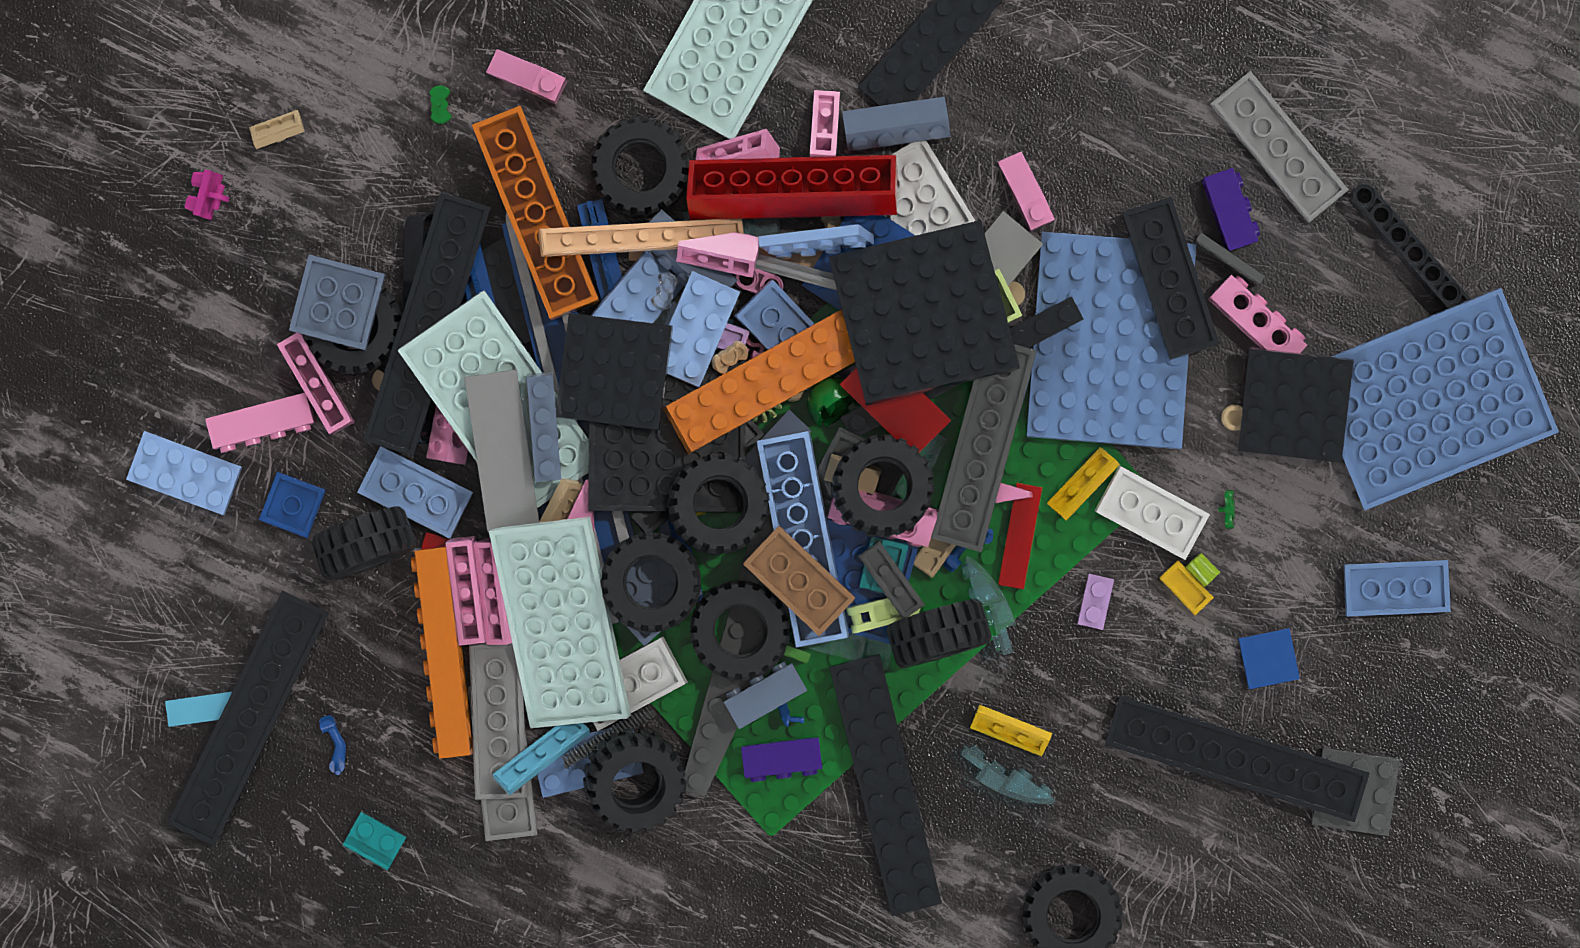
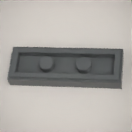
M1200 233L1194 240L1196 246L1254 286H1258L1265 278L1264 275L1203 233Z
M880 541L858 555L902 619L910 616L925 605Z

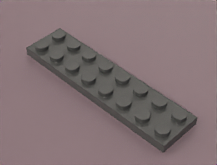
M1014 344L1020 366L1019 369L974 380L932 533V539L982 552L1037 350Z

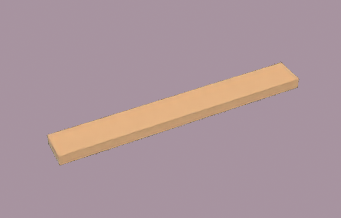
M714 219L539 229L538 235L541 257L670 250L678 249L679 241L735 232L744 234L742 219Z

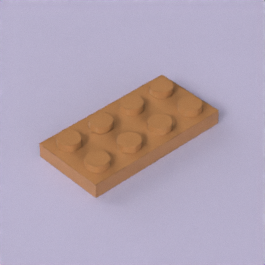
M780 525L743 563L818 636L856 598Z

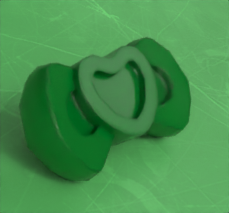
M438 85L429 91L432 103L430 118L438 124L447 123L452 119L451 113L447 110L449 104L446 100L451 91L446 86Z
M1225 490V507H1218V512H1225V529L1228 530L1235 527V492L1233 490Z

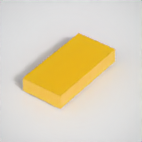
M1178 560L1159 577L1193 615L1201 611L1214 598Z

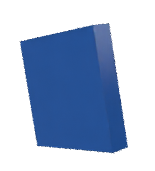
M277 472L259 520L309 538L326 490Z
M1290 628L1238 638L1248 689L1300 679Z

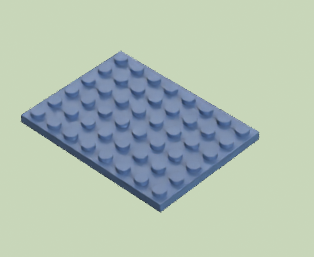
M1042 232L1041 242L1043 245L1040 247L1035 315L1072 296L1084 320L1033 346L1037 353L1030 378L1026 437L1181 450L1188 355L1172 360L1168 359L1130 239ZM1187 243L1195 267L1196 244Z
M1501 288L1331 356L1354 359L1342 457L1364 510L1559 432Z

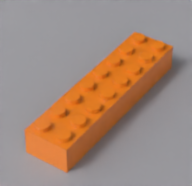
M515 107L473 124L472 127L550 320L553 321L600 302L581 254L541 257L539 229L565 228L570 226L522 107Z
M842 310L667 405L663 410L688 455L854 364L855 360Z
M446 547L415 551V556L411 557L412 571L417 572L418 582L414 583L416 598H420L421 608H417L419 624L424 626V634H420L422 650L427 652V660H423L425 676L429 675L430 685L426 686L428 702H433V711L429 712L431 728H436L437 737L432 739L434 754L439 753V759L473 754L472 726L462 645H459L447 550Z

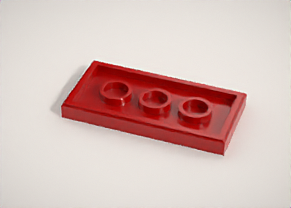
M857 368L840 383L895 439L903 438L907 440L906 443L911 447L915 445L920 449L918 453L951 421L923 392L866 406Z

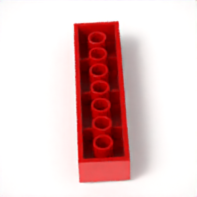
M896 155L689 160L687 205L690 220L897 215L898 170Z

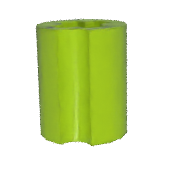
M1199 553L1185 567L1204 587L1220 573L1202 553Z

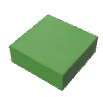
M787 645L784 655L806 663L809 661L811 653Z

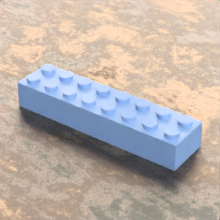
M810 431L757 441L763 477L766 483V492H769L770 500L768 503L773 529L775 530L780 525L838 580ZM789 608L796 647L849 637L845 611L818 636Z

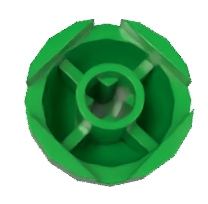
M830 377L812 386L813 389L810 391L807 399V408L813 420L820 427L822 422L826 426L841 419L840 417L850 412L848 406L852 402L854 405L858 403L840 385L844 380L843 378Z

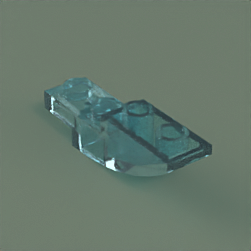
M965 557V563L961 564L964 578H969L972 588L968 589L970 600L978 599L983 607L988 606L989 610L985 611L988 625L994 626L996 636H992L995 650L1001 651L1002 655L1013 653L1006 627L1016 625L1008 602L989 573L974 559Z
M965 745L961 750L960 754L979 768L974 778L987 787L1008 797L1037 804L1055 803L1056 799L1052 797L1054 791L1043 783L1038 787L1031 781L1033 776L1023 768H1020L1019 771L1012 768L1006 776L1004 774L1006 768L995 760L990 764L983 758L985 753L975 745L971 748Z

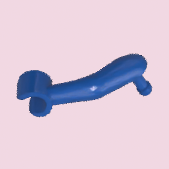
M988 529L984 544L992 542V529ZM956 546L944 561L943 566L948 571L954 572L962 563L958 558L967 548Z
M787 702L777 707L784 725L789 727V722L804 723L803 717L790 716Z
M327 715L319 720L320 729L323 733L329 732L334 741L335 748L329 768L335 775H340L345 767L346 743L337 729L334 718L331 715Z

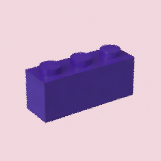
M1234 168L1204 177L1201 181L1224 248L1231 252L1258 242L1257 236H1260V230L1256 221H1251L1249 212L1252 211L1248 197H1243L1240 189L1244 186L1240 173H1235Z
M819 737L741 746L745 778L750 777L751 782L765 781L766 775L775 774L776 779L792 777V772L802 771V776L818 774L817 769H822Z

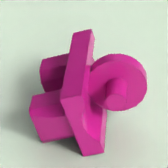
M204 169V172H194L191 183L192 186L199 187L197 197L190 195L187 197L185 208L192 211L196 216L212 220L214 210H219L221 201L229 202L230 198L223 195L225 185L221 184L223 175Z

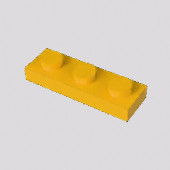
M1100 447L1047 504L1062 518L1067 520L1120 464Z
M979 705L970 726L973 730L1039 756L1043 755L1052 735L1048 731Z

